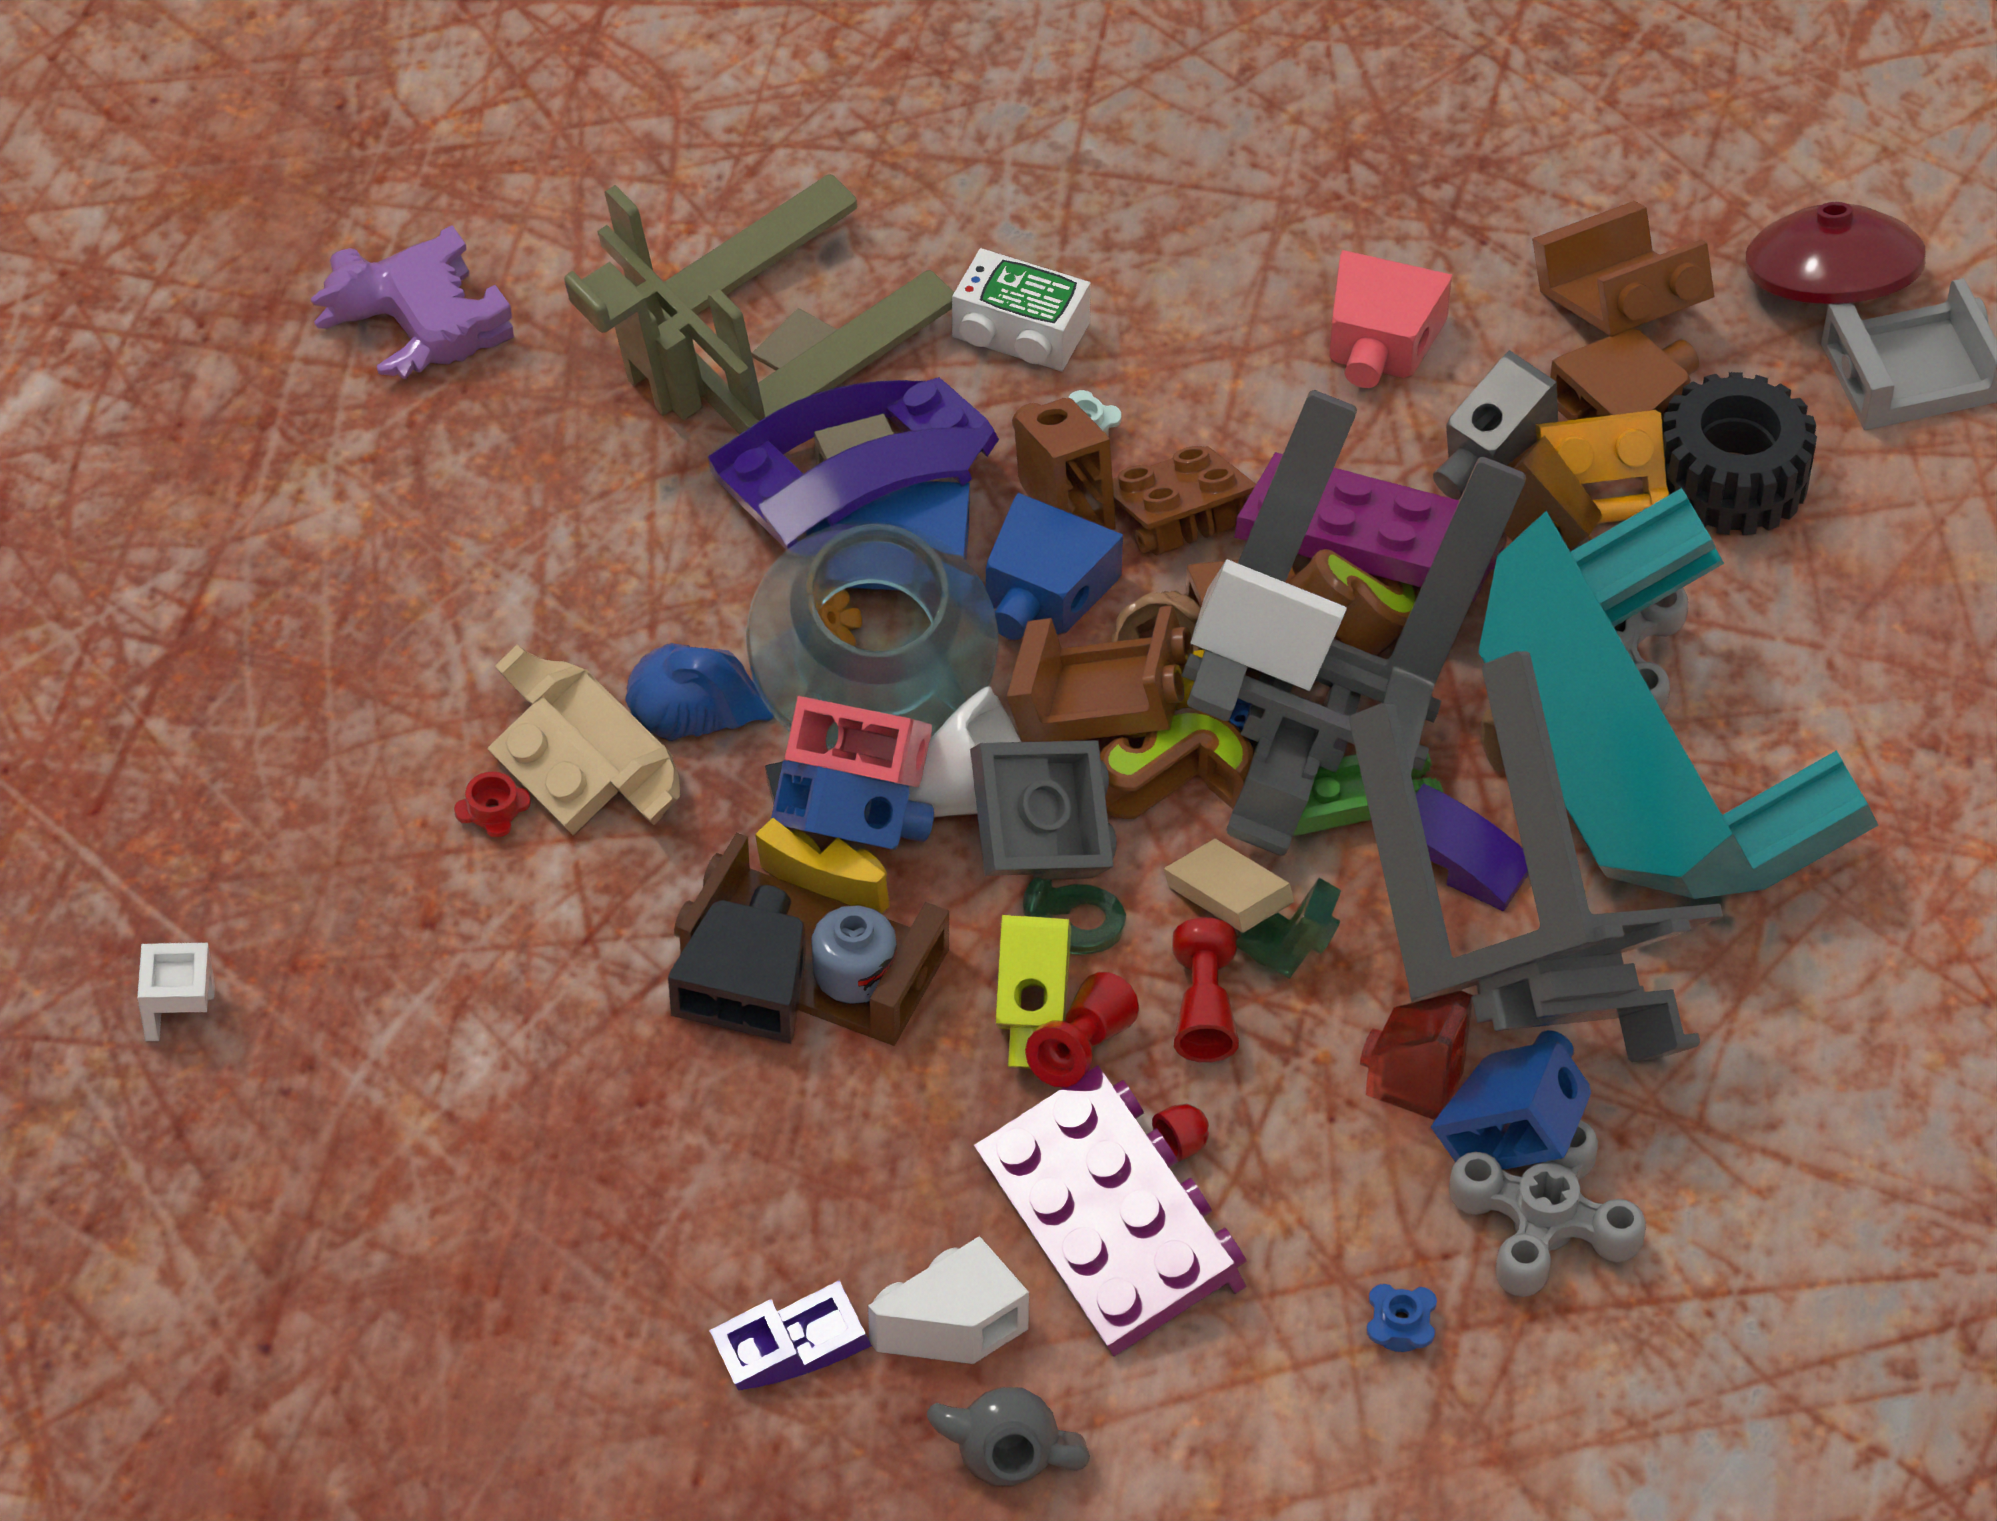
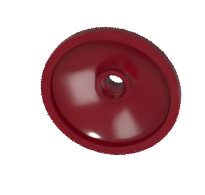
M1828 202L1822 205L1811 206L1785 216L1765 227L1750 242L1746 250L1747 274L1756 285L1767 292L1786 299L1817 304L1855 303L1890 295L1913 283L1922 274L1926 264L1924 242L1908 225L1874 209L1843 202Z

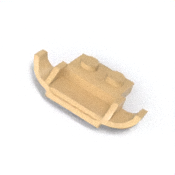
M518 644L495 665L498 671L531 706L487 749L572 835L582 828L618 792L652 825H655L663 817V814L679 799L680 782L672 759L673 755L588 670L563 661H550L539 658L525 651Z

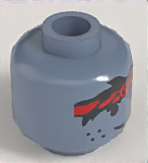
M859 905L844 906L827 913L817 923L811 938L812 966L815 981L822 992L834 1000L850 1004L870 1001L874 990L884 973L893 965L897 954L895 930L888 919L875 909Z

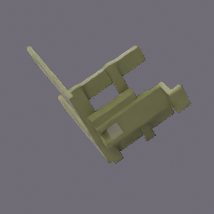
M831 174L824 176L664 282L653 271L637 206L614 185L604 192L614 231L606 225L597 232L601 247L623 268L625 276L609 261L583 279L574 271H571L564 277L570 302L599 332L604 333L615 327L628 381L634 386L646 377L648 378L655 407L662 416L673 410L682 420H685L703 408L700 397H703L738 434H741L773 412L797 400L835 388L951 310L952 296L954 294V291L933 271L927 270L758 382L743 314L726 295L857 209L856 197ZM709 306L716 334L697 316V314ZM693 340L725 371L727 383L695 352Z

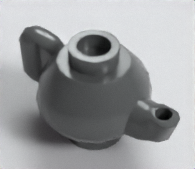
M1000 1387L985 1392L968 1408H957L935 1403L927 1411V1418L939 1434L959 1444L963 1463L971 1473L991 1486L1012 1487L1029 1481L1049 1464L1078 1471L1086 1467L1090 1459L1083 1436L1076 1432L1058 1430L1053 1412L1041 1397L1021 1387Z

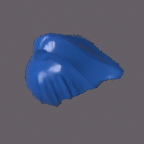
M675 643L666 644L661 648L653 649L640 659L639 663L630 673L626 687L625 701L631 714L650 733L656 734L668 741H675L688 735L698 737L726 727L730 729L740 728L747 722L754 720L770 721L775 715L774 707L768 697L751 680L743 664L729 650L690 647L689 645Z

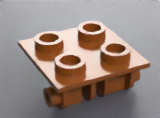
M1191 446L1180 449L1174 453L1171 459L1151 466L1136 465L1122 470L1117 478L1113 479L1114 502L1143 525V528L1135 530L1138 548L1142 553L1152 551L1155 555L1183 546V538L1189 544L1198 540L1197 527L1205 538L1213 536L1214 532L1220 533L1236 527L1237 517L1256 486L1255 482L1209 446Z

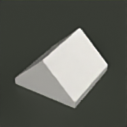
M1226 559L1207 589L1191 644L1310 691L1347 607Z

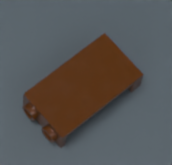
M736 832L724 854L716 853L710 860L705 871L703 888L695 902L686 901L678 914L674 927V936L680 940V955L713 903L724 900L749 906L754 890L762 885L777 887L786 892L791 898V906L787 915L798 917L804 922L806 957L798 1010L895 1046L949 951V910L925 902L911 927L888 919L895 930L897 954L893 965L884 973L870 997V1001L850 1004L834 1000L822 992L814 979L811 938L817 923L827 913L840 907L851 905L751 869L749 864L748 837Z

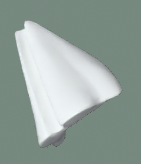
M990 686L979 690L964 702L930 738L919 788L909 786L910 794L908 800L931 804L934 808V817L977 814L970 754L971 748L979 743L1021 742L1011 719Z

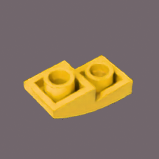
M774 818L755 834L760 867L774 877L851 906L859 905L875 909L881 914L890 906L886 881L887 872L881 862L865 849L855 851L840 838H836L821 853L818 845L805 832L799 829L791 832Z

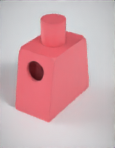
M1342 250L1333 309L1329 357L1336 363L1346 365L1345 376L1350 383L1361 388H1372L1379 383L1382 373L1402 378L1414 374L1447 320L1452 274Z
M798 696L785 760L919 788L929 747L932 724L906 717ZM836 722L838 726L837 743L834 748L828 751L826 735L831 724Z

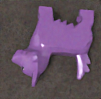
M452 225L441 230L438 237L413 245L380 262L370 263L361 257L357 250L352 248L334 253L330 259L332 273L324 281V289L311 298L313 305L327 307L314 321L317 328L328 329L343 322L362 320L384 313L393 316L409 336L410 341L404 348L377 365V371L381 375H398L402 379H407L413 370L422 372L430 362L438 364H450L453 361L462 362L467 356L473 355L480 348H492L514 337L513 326L509 321L512 318L511 306L496 285L487 288L484 298L480 300L464 298V290L459 287L461 286V281L469 276V270L461 254L467 249L465 242Z

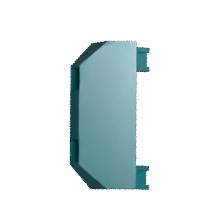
M1682 488L1571 552L1549 514L1545 511L1497 555L1478 653L1484 663L1516 651H1527L1530 653L1565 807L1606 877L1693 899L1765 890L1879 826L1869 804L1853 780L1837 750L1722 815L1614 629L1616 625L1724 564L1711 536L1705 529Z

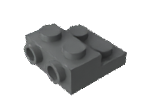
M1098 741L979 743L970 749L985 876L1033 875L1034 880L1094 878L1114 867L1113 858L1116 852V834L1113 826L1108 823L1105 800L1109 776L1105 763L1100 759Z

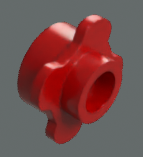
M485 772L471 779L466 787V799L459 800L455 804L454 812L459 822L464 824L472 822L486 829V833L491 837H503L510 833L512 829L511 822L517 814L526 811L530 807V794L524 788H516L514 781L503 773Z

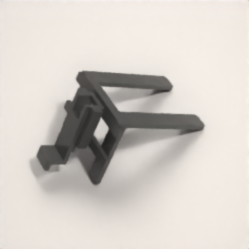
M1311 390L1308 393L1238 564L1286 582L1355 419L1357 408L1354 405L1317 390ZM1480 457L1477 460L1391 657L1382 659L1333 639L1315 681L1330 687L1323 705L1292 694L1293 684L1261 672L1258 680L1246 676L1245 673L1248 666L1206 649L1202 658L1190 653L1182 673L1183 677L1194 681L1187 701L1189 707L1228 721L1234 710L1237 698L1250 703L1241 735L1257 741L1246 780L1226 829L1229 836L1279 856L1287 853L1292 836L1308 802L1318 767L1337 772L1347 743L1354 744L1349 719L1352 714L1357 712L1361 694L1382 703H1393L1396 706L1410 772H1412V768L1422 770L1429 751L1428 747L1419 744L1425 720L1434 723L1441 704V700L1431 697L1434 685L1526 480V475L1523 472L1486 457Z
M1516 651L1487 662L1483 665L1482 672L1540 921V927L1536 931L1453 958L1396 706L1393 703H1381L1350 716V727L1409 985L1411 1002L1432 1000L1476 985L1478 995L1471 997L1477 1023L1493 1021L1495 1031L1619 1018L1628 1059L1631 1062L1656 1060L1695 1048L1700 1044L1699 1033H1683L1674 990L1645 992L1644 987L1639 985L1635 964H1624L1622 953L1691 931V927L1722 918L1720 904L1603 914H1592L1590 912L1529 652Z

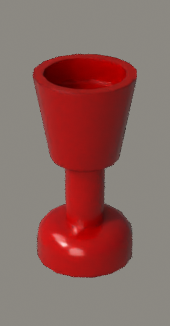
M1215 918L1187 920L1178 925L1172 935L1173 955L1181 965L1192 970V986L1183 994L1174 1037V1049L1187 1060L1212 1063L1232 1056L1239 1048V1038L1229 996L1226 990L1218 985V970L1227 966L1236 956L1237 933L1233 926L1223 920Z
M1097 972L1088 976L1081 984L1067 1012L1065 1021L1052 1020L1042 1024L1028 1038L1025 1054L1033 1074L1042 1082L1053 1087L1067 1088L1077 1084L1091 1067L1093 1058L1091 1046H1096L1129 1028L1136 1021L1139 1003L1132 986L1122 977L1110 972Z

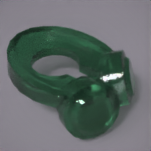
M1036 877L1029 883L1023 897V913L1027 917L1052 918L1053 915L1069 914L1073 908L1083 904L1095 905L1105 913L1106 920L1095 929H1080L1070 922L1072 929L1070 954H1093L1111 948L1123 935L1126 920L1124 907L1117 897L1096 886L1072 884L1055 888L1052 887V880Z

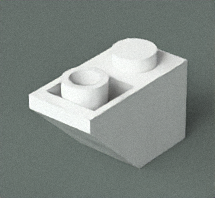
M979 1236L959 1249L950 1248L945 1250L932 1261L929 1268L905 1283L896 1282L883 1289L874 1299L873 1303L868 1305L869 1341L877 1352L974 1364L1028 1330L1029 1291Z

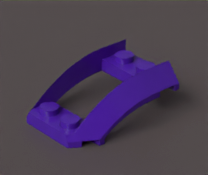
M940 377L928 381H875L837 387L797 400L763 418L708 456L710 471L715 480L792 554L801 548L796 538L823 519L833 526L862 506L891 492L920 482L953 477L962 486L972 480L968 469L978 454L982 452L988 457L999 438L987 418ZM884 414L885 417L903 431L902 433L887 435L846 449L804 474L783 455L796 446L812 439L815 431Z

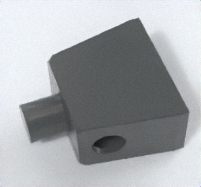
M1509 350L1450 416L1446 424L1448 459L1433 473V479L1438 488L1448 497L1459 500L1480 457H1486L1507 465L1537 441L1535 424L1558 422L1557 382Z

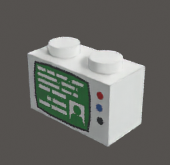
M980 248L952 296V337L966 341L974 346L989 348L1023 359L1032 364L1043 365L1063 372L1090 323L1091 282Z

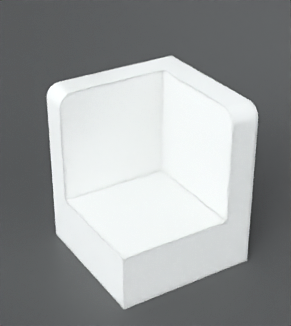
M208 943L141 944L137 998L145 1041H159L161 1013L207 1012L208 1000L213 999L215 994V982Z

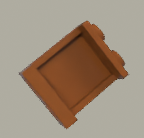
M1162 606L1159 608L1152 637L1061 648L1052 618L1027 621L1007 693V699L1021 741H1078L1170 730L1176 703H1180L1184 699L1182 673L1190 653L1193 654L1191 633L1188 627H1180L1174 606Z

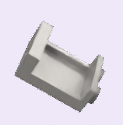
M1964 278L1951 281L1948 299L1942 304L1861 320L1853 303L1828 304L1821 345L1864 430L1997 402V339L1988 324V315L1983 301L1980 298H1974Z

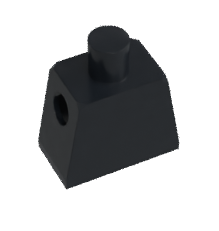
M762 885L754 890L749 906L724 900L712 904L668 976L671 1016L791 1044L796 1025L806 948L804 922L798 917L787 915L791 906V898L786 892L774 886Z

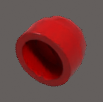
M1189 1104L1174 1105L1156 1113L1152 1118L1153 1130L1158 1129L1176 1156L1178 1163L1197 1154L1198 1151L1206 1146L1209 1137V1122L1204 1112Z

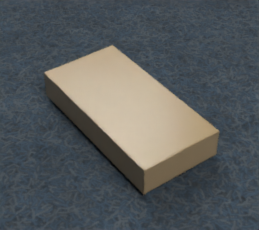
M1217 839L1211 840L1164 868L1168 887L1242 933L1294 902L1289 882Z

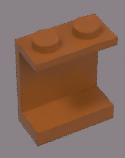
M1636 201L1532 238L1540 292L1610 336L1715 297L1707 242L1701 239L1663 254L1656 253L1652 249L1647 207Z

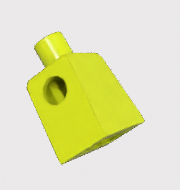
M1002 915L996 1025L999 1029L1010 1030L1008 1067L1031 1069L1025 1054L1028 1038L1042 1024L1052 1020L1065 1021L1072 930L1069 919ZM1031 986L1044 989L1043 1007L1035 1011H1027L1021 1008L1022 991Z

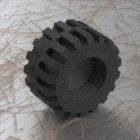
M1729 372V377L1720 378L1717 374L1704 376L1702 385L1692 381L1683 387L1682 396L1674 395L1669 402L1668 412L1664 414L1662 432L1666 485L1669 495L1682 488L1704 527L1707 525L1716 527V533L1730 535V530H1741L1742 535L1756 534L1757 527L1762 526L1768 531L1779 527L1781 518L1790 520L1797 513L1798 505L1804 503L1807 495L1817 441L1814 417L1806 415L1808 406L1801 398H1790L1791 389L1781 383L1777 386L1768 384L1769 378L1755 375L1754 379L1744 378L1743 372ZM1728 452H1735V453H1740V454H1744V455H1737V454H1732V453H1728Z

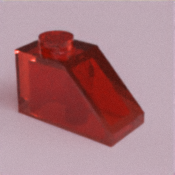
M1460 990L1394 1007L1383 1030L1373 1028L1370 1031L1362 1050L1360 1065L1368 1068L1365 1095L1435 1120L1450 1102L1464 1073L1473 1003L1471 996L1473 995Z

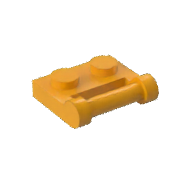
M1651 410L1535 424L1537 441L1545 435L1580 484L1642 477L1643 494L1593 500L1603 516L1599 523L1627 520L1669 496L1666 485L1660 412Z

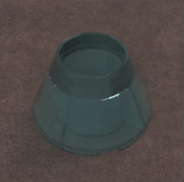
M859 520L833 525L812 533L794 544L774 562L763 577L752 600L747 620L746 645L750 673L754 685L769 711L789 732L791 731L797 697L802 696L932 724V737L964 702L979 690L990 686L997 661L998 626L990 596L983 582L968 562L952 547L937 537L909 525L891 521ZM877 583L895 587L910 595L924 609L931 621V625L920 637L907 645L892 650L872 651L854 647L836 637L825 626L818 614V610L830 597L845 588L857 584ZM836 722L831 724L826 735L828 751L834 748L837 743L838 726Z

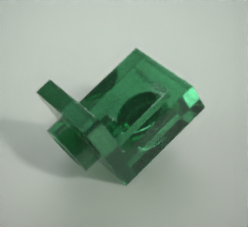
M1319 877L1290 919L1276 913L1246 932L1242 933L1239 931L1236 947L1250 955L1258 963L1269 966L1290 979L1311 949L1321 954L1333 938L1340 920L1332 916V913L1342 890Z

